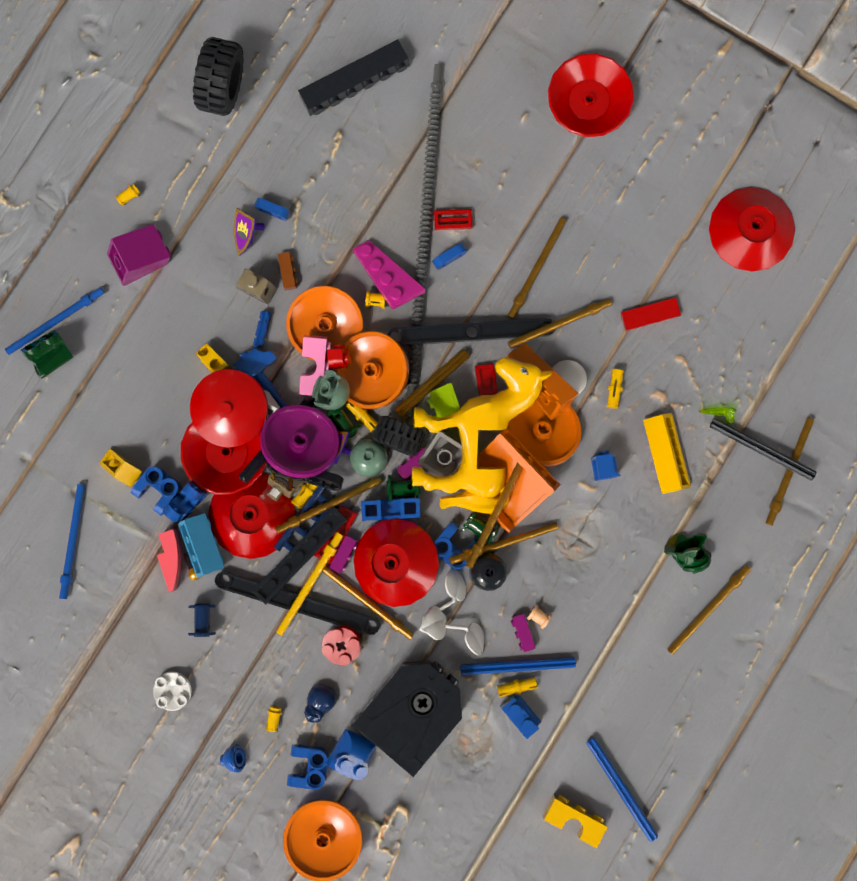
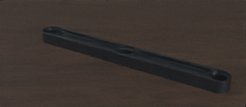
M541 318L399 327L391 329L388 332V336L393 332L400 333L401 340L398 343L401 346L515 339L541 328L545 322L552 323L554 320ZM469 327H474L477 330L475 337L467 335ZM553 330V331H551V332H549V333H546V334H544V335H542V336H539V337H547V336H550V335H552V334L555 332V330Z
M220 572L216 575L215 585L218 588L261 601L252 592L260 582L230 572ZM221 575L229 577V583L226 586H222L219 583ZM281 589L268 604L289 610L293 599L299 594ZM310 597L305 598L302 607L297 611V613L338 626L351 627L355 631L367 635L376 634L380 628L379 621L374 617ZM370 620L374 621L377 625L376 630L372 632L368 631L365 627L366 623Z

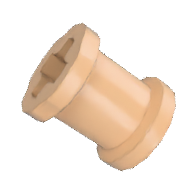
M536 604L528 614L527 619H532L540 625L541 629H544L552 615L539 609V606Z

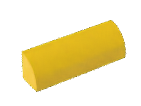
M672 413L643 420L662 494L690 488L691 484Z

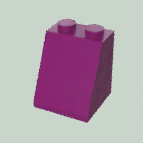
M154 224L111 238L107 256L122 285L126 286L167 265L171 253L169 248L162 242L160 231L156 230Z

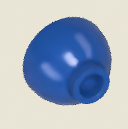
M238 744L229 747L220 756V764L231 772H241L246 764L244 749Z

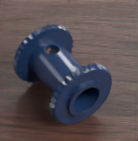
M210 603L189 605L188 608H194V633H188V635L194 637H210V635H215L216 632H210V608H216V605H210Z

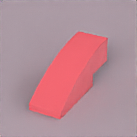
M177 529L158 534L164 553L157 555L169 592L177 590L181 573L182 553Z

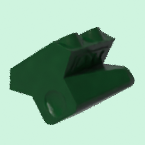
M55 330L21 349L22 354L33 362L35 372L41 379L73 358L63 339Z

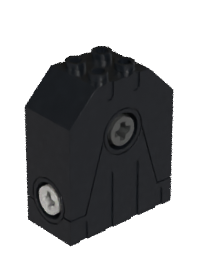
M430 660L401 663L352 724L412 777L418 773L462 719L459 682L452 674L449 673L447 676L443 672V667L436 661L433 663ZM426 698V703H419L420 699Z

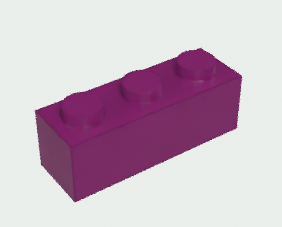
M420 448L417 456H410L407 459V463H402L398 467L397 472L404 480L412 475L413 466H422L418 464V461L425 448Z
M346 535L329 568L338 573L344 572L347 567L345 565L347 560L350 561L352 557V550H355L358 545L357 540Z
M524 614L513 616L510 621L512 627L516 628L515 635L520 640V650L527 652L536 649Z

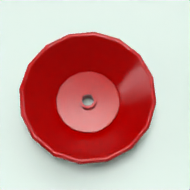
M597 53L579 54L564 61L552 75L548 87L549 108L556 121L570 133L583 137L604 136L618 129L629 117L634 102L633 83L626 70L614 59ZM586 98H591L592 102H588Z
M748 187L734 190L719 201L711 214L709 233L712 246L723 261L736 269L755 272L769 269L784 259L793 245L795 226L792 213L781 198L769 190ZM753 223L758 225L757 229L753 227Z
M191 423L187 427L181 441V463L187 477L200 489L215 495L235 494L249 488L262 475L266 462L248 483L242 482L238 476L261 450V432L253 440L241 446L221 447L205 440L197 432L193 423ZM229 449L230 453L225 456L223 451Z
M262 473L249 488L238 493L229 495L214 494L211 499L208 517L211 522L212 534L216 537L218 544L234 556L247 559L269 556L276 551L274 546L284 533L278 534L275 527L296 515L294 504L291 502L293 500L292 497L288 498L282 494L275 501L268 496L269 491L272 489V486L268 484L270 476L268 474ZM249 511L253 513V517L250 519L247 517V512Z
M399 518L382 520L367 529L357 543L353 559L355 577L363 591L377 603L391 607L411 605L425 597L435 583L439 568L437 548L429 534L416 523ZM390 560L395 562L394 567L390 566Z

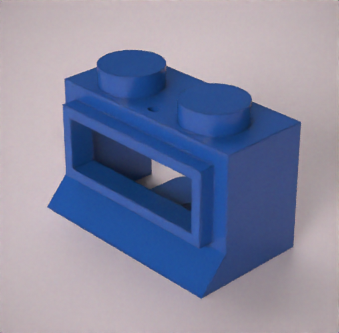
M609 450L595 453V457L591 458L595 481L621 476L615 471L617 470L616 458L612 453L610 454Z
M513 694L500 705L504 713L526 739L539 730L538 726L542 721L520 695Z

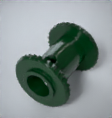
M344 404L339 409L330 410L326 416L331 419L339 431L349 432L348 440L357 434L362 426L358 425L355 427L343 411L347 406Z
M388 475L387 496H389L390 502H392V496L416 494V498H419L420 486H413L409 490L407 487L412 485V479L391 480V475Z
M473 512L463 524L464 527L461 532H464L467 528L480 537L486 522L475 516L477 512ZM499 524L495 529H492L485 545L491 544L499 532Z

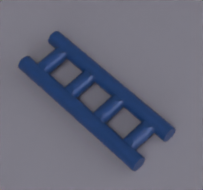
M318 486L296 517L311 510L317 500L322 504L329 501L330 499L322 494L325 488ZM331 509L322 512V513L320 514V516H319V515H316V516L310 518V519H312L313 521H315V523L312 525V527L310 528V530H311ZM302 526L294 529L290 528L283 533L274 548L280 551L284 547L291 551L295 545L289 542L288 539L295 531L302 537H305L309 531Z

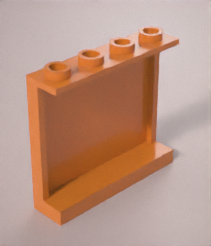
M507 428L477 456V467H505V486L517 462L523 467L509 495V503L502 509L497 519L499 525L509 533L561 484Z

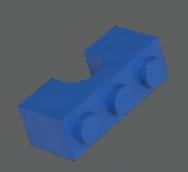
M420 498L392 500V502L389 500L361 501L362 521L421 518Z

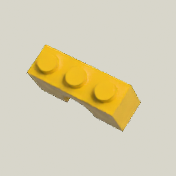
M553 795L543 814V819L561 830L568 820L577 819L581 822V827L577 834L579 839L598 848L608 828L604 822L605 819L597 814L592 816L586 813L587 809L578 804L576 807L569 803L570 800L562 795H559V797Z

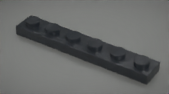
M333 507L252 592L267 605L348 520Z

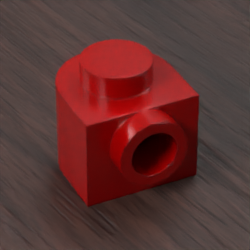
M334 345V349L327 350L330 369L347 368L348 364L351 363V355L348 349H345V345Z

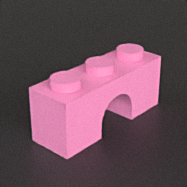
M304 335L302 356L313 358L317 364V369L312 373L301 374L299 390L301 395H312L313 386L318 377H323L325 375L324 372L329 370L326 353L331 348V342H327L328 337Z

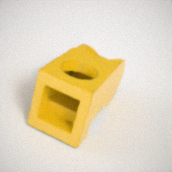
M207 343L195 353L212 373L218 370L232 369Z

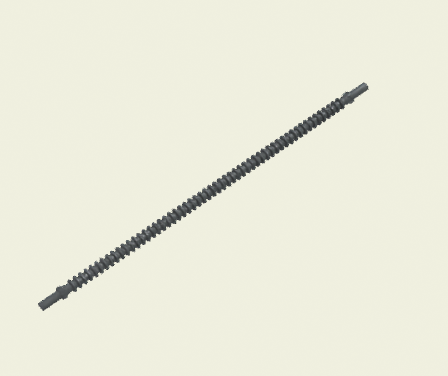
M441 64L434 65V77L431 83L432 93L430 97L432 98L430 99L431 104H429L431 108L429 113L431 114L428 115L430 118L428 123L430 125L427 126L429 129L427 133L429 135L426 137L428 139L426 141L428 145L426 150L428 151L425 152L427 155L425 160L427 162L424 163L426 166L424 171L426 172L423 174L425 176L423 178L425 183L423 184L424 189H422V192H424L422 197L424 199L421 200L423 203L421 208L423 210L420 211L422 221L419 222L421 224L419 227L421 231L418 233L420 235L418 237V240H420L418 245L420 247L417 248L419 251L417 256L419 258L416 259L418 262L416 267L418 269L415 270L417 272L415 275L417 280L415 281L423 288H426L424 286L426 275L424 274L427 273V270H425L427 265L425 263L428 262L426 259L428 254L426 252L429 251L427 248L429 243L427 241L430 240L428 238L430 235L428 232L430 227L428 225L431 224L429 221L431 216L429 214L432 213L430 211L432 208L430 204L433 203L431 200L433 195L431 193L434 192L431 188L434 187L432 184L434 179L432 177L435 176L433 173L435 168L433 167L436 166L434 163L436 158L434 156L437 155L435 152L437 150V147H435L437 142L435 140L438 139L436 136L438 131L436 130L439 129V126H437L439 121L437 119L440 118L438 115L440 110L438 109L441 107L439 105L441 102L439 99L441 97L440 89L442 88ZM424 294L414 298L413 304L415 307L412 308L414 310L412 313L414 318H411L413 321L411 326L413 327L422 326L420 322L423 321L421 319V316H423L421 311L424 310L422 308V305H424L422 300L425 299L423 297ZM409 345V348H411L409 353L411 355L408 356L410 359L408 364L410 366L408 383L406 384L408 386V390L405 393L406 398L417 387L415 382L418 381L416 378L418 373L416 371L419 370L417 368V365H419L417 360L420 359L418 357V354H420L418 349L421 348L419 345ZM413 408L405 414L406 417H413Z

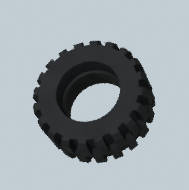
M210 37L204 41L200 55H198L193 80V100L198 110L226 116L234 109L240 91L244 63L243 48L239 43L216 37Z

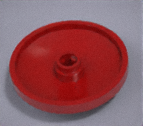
M232 369L218 370L204 377L195 387L190 400V416L195 429L205 440L221 447H236L250 442L261 432L268 416V401L261 385L249 374Z

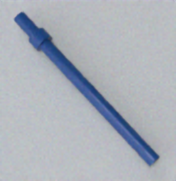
M99 287L90 294L86 293L80 297L81 300L5 348L8 355L12 354L84 306L88 307L95 299L105 293L104 290Z
M77 484L64 571L60 577V599H67L69 584H72L73 576H71L85 490V485Z

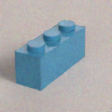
M206 514L194 516L178 523L196 577L199 578L223 569L224 559L219 554L217 539L212 534L211 522L206 517Z

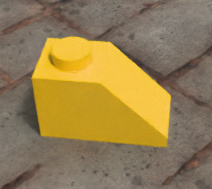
M109 448L99 463L110 475L129 487H132L137 482L142 473L138 467L111 448Z

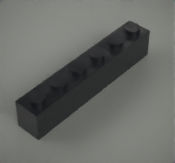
M397 39L299 89V96L310 116L319 115L325 108L329 106L334 107L341 100L354 97L358 91L362 89L367 90L374 83L380 80L385 81L396 72H403L409 66V58Z

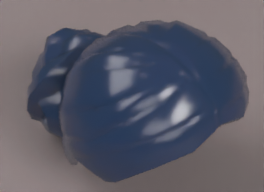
M317 684L309 691L307 706L304 711L308 722H320L324 714L328 713L335 706L336 694L331 687L325 684Z

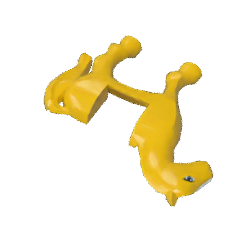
M502 357L496 362L495 369L496 373L506 381L508 389L495 395H481L470 398L460 410L445 417H434L427 414L423 408L415 407L414 427H426L431 433H438L447 428L458 427L462 444V461L458 471L448 476H435L426 473L422 467L413 466L412 486H423L426 491L438 489L450 494L457 492L459 489H465L466 491L441 497L439 501L440 508L446 509L457 506L473 512L492 513L505 488L506 469L505 467H477L478 430H506L512 418L525 411L534 403L540 394L543 380L547 379L552 374V371H541L535 365L523 363L509 357ZM508 497V499H507V501H506L504 507L509 503V500H510L509 497Z

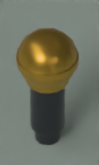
M188 552L184 553V559L189 569V578L193 581L199 580L201 577H196Z

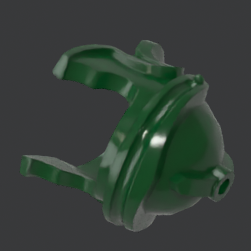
M677 534L671 537L665 545L664 553L672 555L673 559L676 560L677 564L685 572L697 574L707 569L711 564L712 554L703 546L705 539H707V534H696L689 538L682 534Z

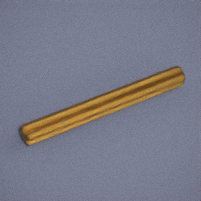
M464 349L457 353L394 409L397 415L403 417L468 360L470 358L469 353Z

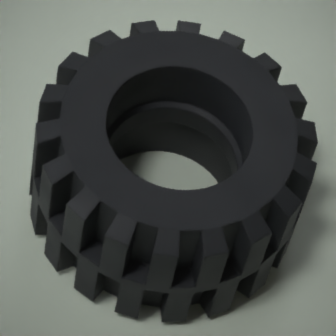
M381 416L372 438L374 441L409 456H417L425 433L401 420L390 416Z

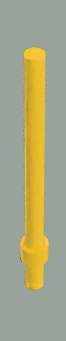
M337 532L331 543L326 545L323 550V556L278 627L277 634L283 636L330 557L335 555L336 548L343 538V535Z

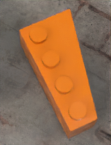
M526 343L507 354L506 357L535 365L541 371H552V374L543 380L540 394L535 400L550 420L566 411L579 394Z

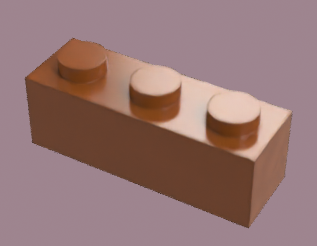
M289 252L278 254L284 290L297 289L298 281L294 276L296 270L295 266L293 267L292 262H294L293 255H290Z

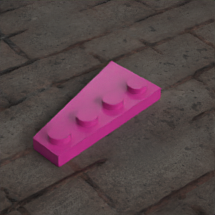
M370 240L353 248V253L392 310L425 293V288Z

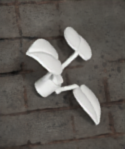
M451 567L445 578V589L448 595L452 597V600L440 608L437 606L431 607L422 618L420 631L428 634L435 640H442L445 636L446 628L465 630L466 645L474 654L480 656L484 649V634L477 623H471L469 628L466 626L445 625L446 616L441 611L455 603L456 599L459 602L463 601L466 595V585L463 577L456 569Z

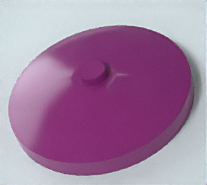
M290 405L276 410L267 418L261 431L260 446L265 459L275 470L290 477L308 478L324 472L331 466L338 452L339 436L332 421L319 410L304 405Z

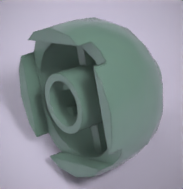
M328 370L324 372L325 375L323 377L319 376L313 386L312 397L315 398L316 402L314 404L326 410H336L347 402L350 394V385L344 376L335 371Z
M373 439L359 441L350 452L351 466L356 473L362 476H377L384 471L387 465L388 455L385 447Z

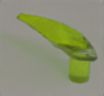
M714 407L699 410V413L717 416L726 415L727 424L735 423L733 413H736L737 410L731 407Z

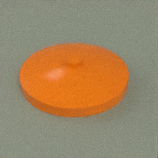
M320 285L303 291L295 298L287 313L286 329L292 345L302 354L304 335L328 337L327 342H331L330 349H334V345H344L350 338L362 333L363 318L357 302L347 292L334 286Z
M363 332L353 336L344 344L345 349H348L351 355V363L348 364L347 368L334 369L335 372L344 376L350 385V394L347 401L365 409H378L391 404L401 395L408 381L409 364L405 351L396 340L383 333Z
M534 401L529 408L512 418L507 427L544 467L557 466L567 461L574 454L581 440L580 420L571 406L559 416L550 420L536 401Z
M328 799L310 801L299 807L286 824L283 834L284 853L291 867L298 874L309 880L332 881L349 872L359 858L362 848L360 824L353 812L337 801Z

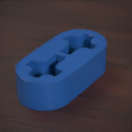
M257 198L254 205L255 209L283 221H287L290 214L288 209L262 198Z
M460 243L436 257L432 262L436 269L439 270L459 259L468 251L464 244Z

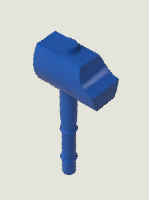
M256 348L249 353L244 351L240 354L239 357L241 359L233 364L236 370L245 372L253 378L255 377L261 386L271 394L280 408L288 406L263 373V370L278 360L271 351L261 352Z

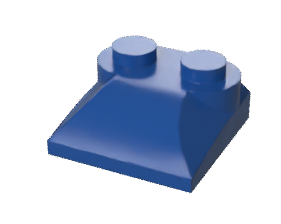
M345 729L326 764L342 775L354 780H362L368 774V763L376 745L369 739Z

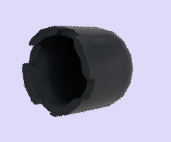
M486 553L479 556L473 569L469 568V578L473 585L480 590H496L506 581L507 567L504 561L496 554Z

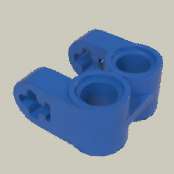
M149 467L133 486L130 493L139 499L150 486L155 488L163 496L153 510L162 516L164 515L162 510L181 493L182 486L178 480H175L163 469ZM157 471L159 479L153 482L151 476ZM169 483H173L175 487L172 493L167 492V485Z
M189 481L182 488L181 493L168 503L162 512L173 522L183 521L205 499L208 493L200 489L193 481Z
M452 520L434 544L437 548L438 543L446 542L448 544L447 552L441 553L437 549L438 556L452 568L462 569L467 563L465 560L460 565H451L449 562V557L462 553V550L449 540L460 527L456 521ZM475 538L467 547V549H472L473 545L476 544L478 540Z
M293 744L290 755L308 759L307 774H288L287 786L312 790L320 789L327 778L328 765L326 762L329 758L328 751L323 747ZM321 754L324 761L317 763L314 760V755ZM311 775H320L321 781L317 783L312 781Z

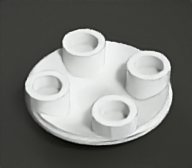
M564 360L553 366L552 369L579 394L584 390L587 376L580 364L575 361Z
M179 672L162 674L156 679L153 688L157 706L169 711L183 708L189 702L192 693L189 680Z

